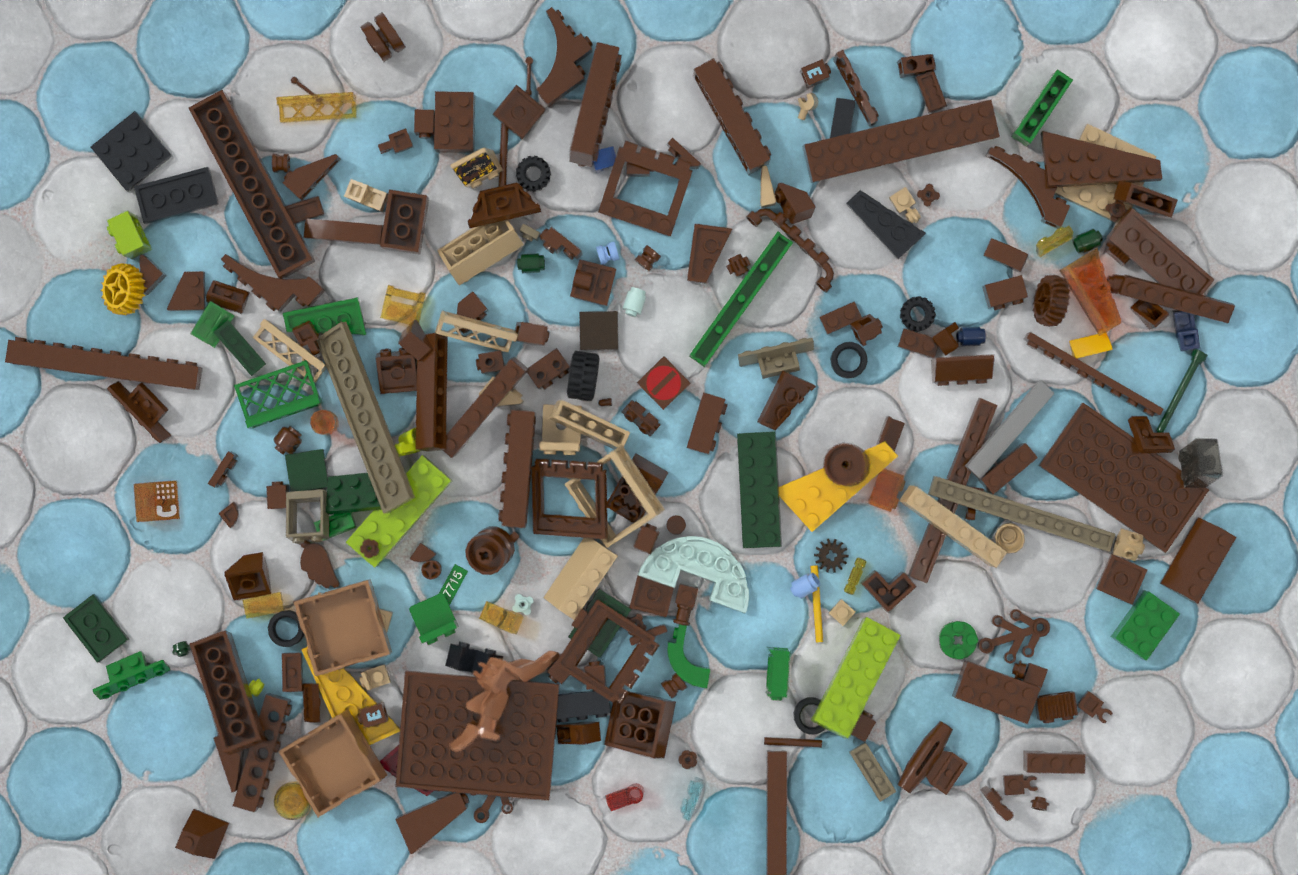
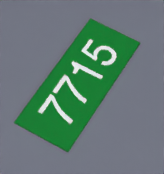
M454 564L439 592L445 595L449 604H451L468 572Z

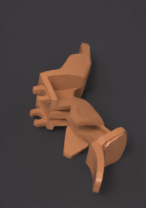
M548 651L535 661L521 658L508 663L505 660L490 657L487 664L480 662L478 665L483 668L482 672L479 674L477 671H474L473 674L478 678V684L486 691L466 702V708L481 714V719L478 727L471 724L467 725L464 732L449 745L451 750L459 751L465 748L477 736L496 741L500 739L501 735L495 734L494 731L496 722L501 717L508 700L506 691L508 683L514 679L527 682L543 673L559 658V653Z

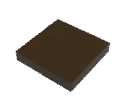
M618 311L579 312L580 350H618Z

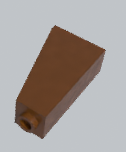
M449 793L396 817L395 820L410 855L420 849L468 808L467 803H469V799L466 793Z

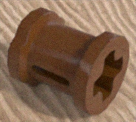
M677 604L678 611L673 623L690 626L689 618L693 607Z

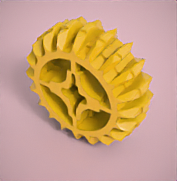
M120 263L111 266V269H107V275H103L104 282H101L103 289L100 290L103 292L101 298L105 300L104 305L107 306V310L117 315H129L135 313V310L140 309L139 304L143 303L142 297L145 296L144 289L146 287L143 284L146 280L142 279L143 274L139 272V268L131 264Z

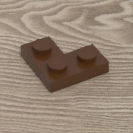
M1131 416L1128 419L1139 453H1172L1175 450L1170 434L1153 433L1147 416Z

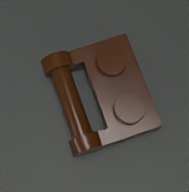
M984 786L980 789L998 815L1005 821L1013 819V812L1007 806L1001 804L1000 801L1003 799L993 787L990 789Z

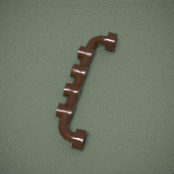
M766 208L759 209L756 212L751 211L746 218L752 225L758 227L762 222V216L769 217L778 228H781L786 233L789 239L798 244L804 253L808 254L819 267L826 271V277H820L815 283L822 291L827 293L832 288L830 283L834 276L833 268L827 262L830 259L823 251L818 254L813 249L816 246L815 243L809 238L804 241L799 236L802 233L801 230L795 225L790 227L785 222L788 218L782 212L776 214Z

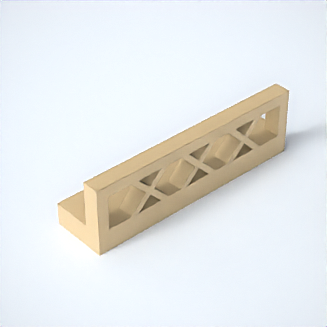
M443 310L435 331L436 334L504 352H509L512 341L516 342L518 336L513 329ZM443 323L451 324L455 327L449 331L441 330ZM459 329H470L473 333L463 336ZM481 332L491 337L482 341L479 340L477 334ZM498 337L507 339L505 347L497 345L495 339Z
M263 319L260 323L261 327L253 336V339L289 366L294 365L291 360V354H299L302 357V361L307 360L309 366L313 365L319 370L313 377L316 383L327 368L326 364L316 356H313L304 347H301L300 344L271 322ZM265 329L271 333L272 341L264 342L259 338ZM283 342L287 345V353L277 352L276 343ZM303 366L304 371L297 368L296 371L305 377L307 373L305 366Z

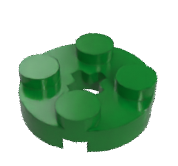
M952 621L941 629L939 633V646L948 657L961 660L969 657L976 649L978 637L974 628L968 623ZM961 635L963 637L961 639L962 644L955 645L953 637Z

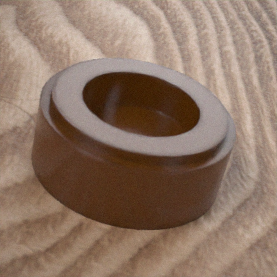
M674 515L668 519L667 529L670 533L677 535L685 530L686 523L681 516Z

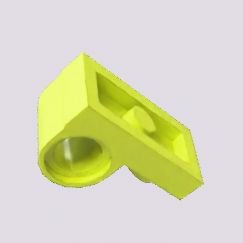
M416 428L399 435V443L395 444L399 457L421 451L416 450Z

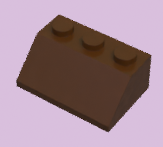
M994 355L934 358L931 360L932 383H937L938 386H947L949 382L955 381L957 385H966L968 381L976 380V384L987 383V380L993 378Z

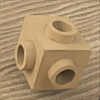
M1121 528L1114 540L1113 554L1135 561L1139 554L1142 555L1145 548L1143 535Z

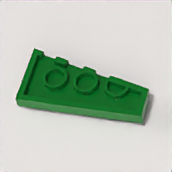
M359 297L283 312L287 332H292L294 327L310 320L317 333H325L340 322H347L351 334H367Z

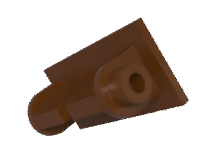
M631 400L622 413L628 421L636 424L643 434L651 437L661 425L658 423L659 420L650 412L644 417L642 414L646 409L637 401Z

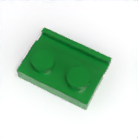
M209 301L190 334L215 348L219 338L213 332L227 320L231 322L235 315Z

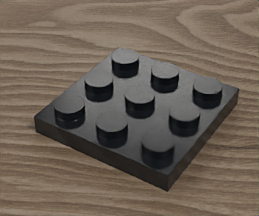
M136 111L132 112L91 146V149L127 192L172 157Z

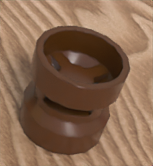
M646 245L643 253L638 255L635 261L649 272L653 268V263L657 262L661 256Z
M676 673L672 675V680H665L661 683L672 699L677 696L678 690L684 691L688 688Z

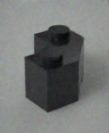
M459 641V644H450L445 666L459 671L472 673L477 671L480 674L483 670L478 665L480 662L487 664L490 657L503 660V656L496 654L497 650L490 648L481 650L470 647L469 643Z

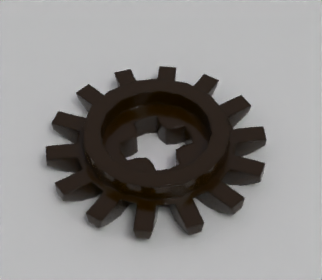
M827 539L826 545L822 541L820 542L823 546L822 548L816 547L819 554H814V557H819V560L815 562L816 564L822 563L819 567L821 570L825 566L827 567L826 572H829V569L832 568L833 573H835V567L838 566L842 570L843 568L840 564H847L843 558L849 557V555H844L843 552L848 549L847 547L841 548L843 542L837 545V539H834L833 543H830V539ZM829 550H832L833 553H837V557H834V561H831L830 558H826V555L829 554Z

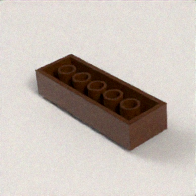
M600 42L596 44L570 146L569 162L592 167L593 161L597 162L599 146L604 135V126H606L608 120V110L612 104L613 90L615 91L617 75L621 68L622 55L619 54L620 47Z
M713 58L693 70V77L749 176L760 170L762 166L769 164L771 152L766 145H762V136L757 128L753 129L751 123L753 121L749 113H744L742 109L743 102L739 95H734L732 82L729 78L725 79L722 64L720 61L716 62Z
M511 410V414H507V425L510 426V431L505 436V445H508V452H504L503 464H507L506 472H502V483H505V489L500 494L503 510H499L498 522H502L501 526L527 527L536 412Z
M224 630L189 643L224 753L231 755L266 742L232 633Z

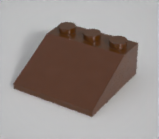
M628 691L629 693L622 704L615 700L612 704L604 745L651 758H665L676 701Z

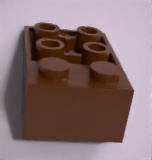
M635 453L632 461L656 495L669 472ZM622 475L607 501V508L635 523L644 516L646 510Z

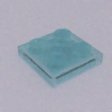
M695 777V780H691L688 785V798H684L680 806L682 818L690 821L704 785L703 779Z

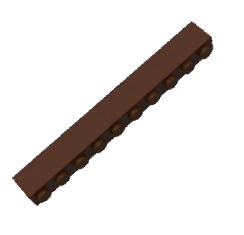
M15 337V340H8L6 363L199 390L202 367H197L195 362L186 361V364L183 365L178 364L179 360L167 359L166 362L159 361L160 357L148 356V359H141V355L129 353L127 357L121 356L122 352L110 350V354L102 353L103 349L91 348V351H85L83 346L72 345L71 349L64 348L65 344L53 342V346L45 345L46 341L34 340V343H29L27 338Z

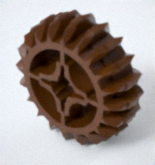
M1045 275L1035 290L1033 302L1034 318H1036L1037 323L1043 326H1058V324H1061L1062 319L1065 318V313L1068 312L1070 289H1068L1069 283L1063 277H1059V275Z

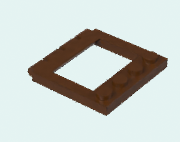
M625 140L624 147L619 146L598 213L671 236L693 170L689 169L691 162L678 158L675 165L673 164L674 156L660 152L657 159L654 158L656 150L642 146L639 153L636 152L638 144ZM625 161L680 179L668 215L613 198Z
M535 459V465L531 467L533 534L595 539L608 538L607 470L603 469V464L600 462H588L586 468V462L570 461L568 467L567 460H552L550 466L549 459ZM543 477L595 480L596 518L544 514Z
M597 599L555 665L612 703L617 700L622 704L629 693L623 689L624 685L632 689L640 677L634 673V670L637 669L642 673L650 659L644 656L645 653L653 657L660 645L654 642V636ZM608 618L640 639L609 688L577 667Z

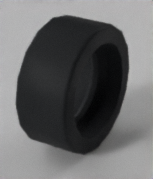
M844 342L838 345L830 358L833 371L838 376L846 379L860 375L866 369L868 362L864 348L854 342ZM845 349L855 350L860 356V364L854 371H844L838 364V356Z
M280 611L270 619L268 624V635L278 646L291 647L299 643L305 635L295 611ZM284 617L292 618L298 625L296 636L290 640L281 639L276 633V624Z
M807 697L800 700L795 706L793 712L794 721L802 732L813 735L825 730L820 725L808 727L801 720L802 709L807 705L814 704L818 706L821 699Z

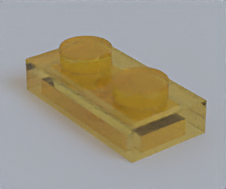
M1070 226L1061 227L1050 237L1040 239L1036 244V252L1039 257L1073 239V230Z
M281 592L242 600L246 619L285 611Z

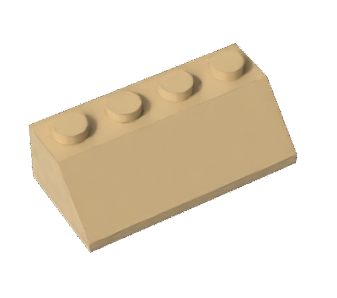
M505 220L472 228L438 249L437 252L460 286L510 253L518 250L524 244L510 222Z
M583 538L543 598L575 620L618 555L593 538Z

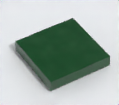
M324 449L285 455L290 492L327 487L328 474Z

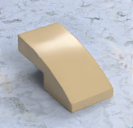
M351 179L344 197L383 212L388 199V193Z

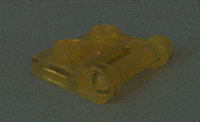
M388 285L380 318L408 325L414 320L420 322L426 293L420 292L418 294ZM392 296L417 301V305L403 304L391 301Z

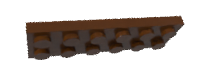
M1133 208L1128 209L1106 237L1109 242L1159 284L1203 295L1215 280Z

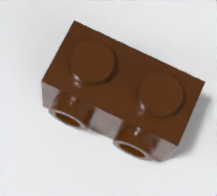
M556 348L528 367L529 371L527 373L538 389L543 388L545 390L554 384L552 380L557 377L561 379L569 373L568 369H570V366Z

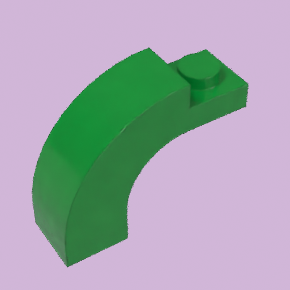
M679 624L678 628L674 627L673 639H676V642L668 641L670 664L676 674L685 682L693 686L707 688L710 668L694 665L685 657L683 644L687 626Z

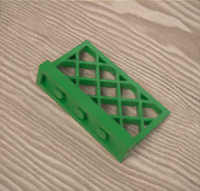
M307 360L234 385L248 429H253L323 404ZM305 366L307 373L303 380L294 376L297 368ZM281 373L290 376L285 386L276 382ZM292 378L302 381L297 392L288 388ZM267 379L272 382L267 392L258 388L261 380ZM305 383L312 387L314 394L309 396L300 394ZM274 384L284 388L279 398L270 394ZM248 385L254 388L249 399L242 396L241 387ZM256 390L266 394L261 404L252 400ZM286 390L296 394L292 402L288 403L282 400ZM268 396L278 400L272 409L264 406ZM250 402L260 406L257 413L249 416L247 411Z

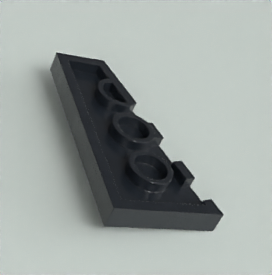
M861 190L846 203L897 260L926 234V232L915 227L912 223L903 219L894 211L889 210Z

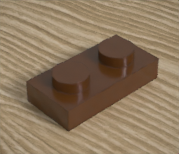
M854 301L819 318L828 335L862 317Z
M903 328L897 347L935 358L938 344L933 337Z
M232 451L227 452L209 480L208 484L210 486L218 488L219 485L222 486L227 480L225 475L238 462L236 460L237 454Z
M302 652L282 653L283 692L303 691Z

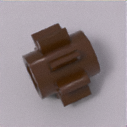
M738 254L728 259L730 264L726 267L730 275L734 273L738 277L749 271L750 261L747 256L743 258L741 254Z

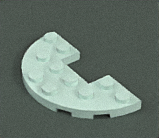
M687 536L670 540L657 547L645 559L637 574L646 579L675 588L680 570L715 582L709 601L742 613L747 611L749 588L747 587L745 572L741 564L727 548L711 539Z

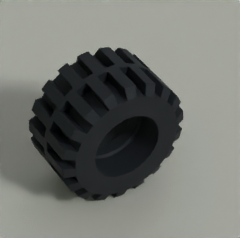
M575 350L572 355L569 371L568 398L585 401L593 400L599 369V354Z

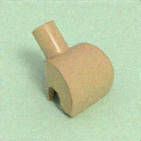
M814 93L806 94L807 102L805 98H798L801 108L798 115L799 119L805 120L808 111H812L818 106V98Z

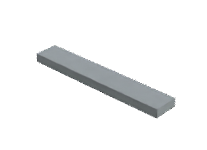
M1039 380L965 467L978 479H981L1055 393L1043 381Z

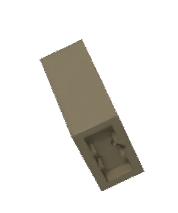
M325 490L286 492V538L291 540L292 543L300 544L304 543V540L322 542L323 539H329V515L325 512L327 497ZM320 502V532L297 533V503Z

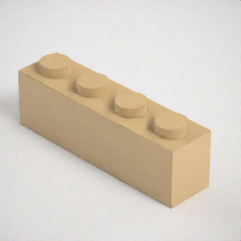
M563 400L556 401L549 419L614 450L620 446L624 447L630 432Z

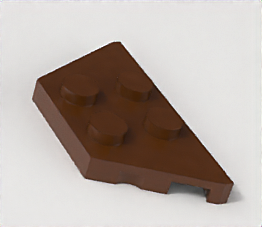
M518 183L486 189L479 192L478 201L472 209L473 215L471 219H468V226L470 229L541 212V208L538 203L536 204L527 192L523 191V188Z

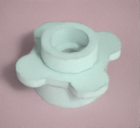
M517 594L515 596V605L512 607L513 611L529 615L533 598Z

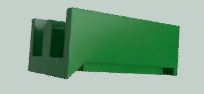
M767 647L771 654H768L766 695L771 700L782 701V697L787 698L790 651H788V648Z

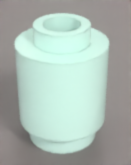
M631 287L623 305V309L626 311L625 314L633 317L641 314L646 300V291Z

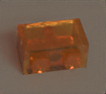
M883 469L877 476L867 504L888 512L896 509L899 501L896 498L899 491L902 492L906 482L903 480L904 476Z

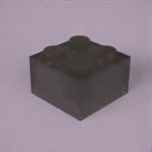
M1196 438L1179 451L1178 460L1181 463V479L1184 482V488H1206L1223 476L1217 439Z

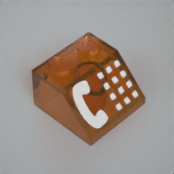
M177 481L134 484L136 522L180 519Z

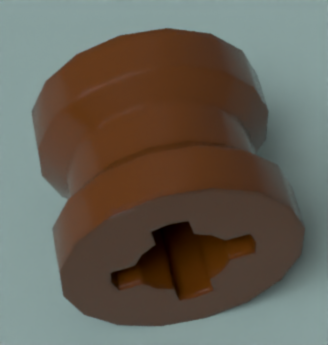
M273 153V173H278L279 171L288 173L290 171V156L288 153L284 155Z
M435 560L425 562L421 568L423 576L427 579L439 577L442 571L440 563Z

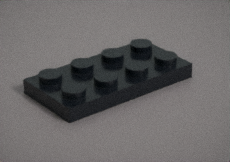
M209 167L134 186L144 224L219 205Z

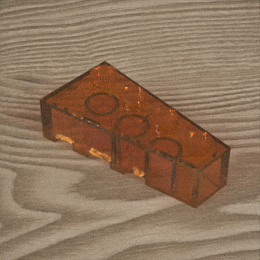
M1098 248L1059 270L1063 278L1069 283L1071 291L1099 336L1122 323L1115 300L1110 292V284L1106 280L1105 269L1100 261Z

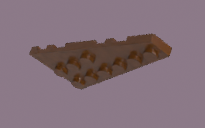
M1045 131L1040 133L1047 188L1118 184L1119 181L1131 183L1151 182L1163 179L1160 160Z

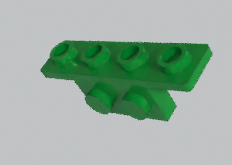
M139 651L106 665L109 682L94 688L93 694L100 700L108 699L116 693L127 691L130 687L143 684L156 676L164 675L170 671V666L164 660L147 666L144 653Z

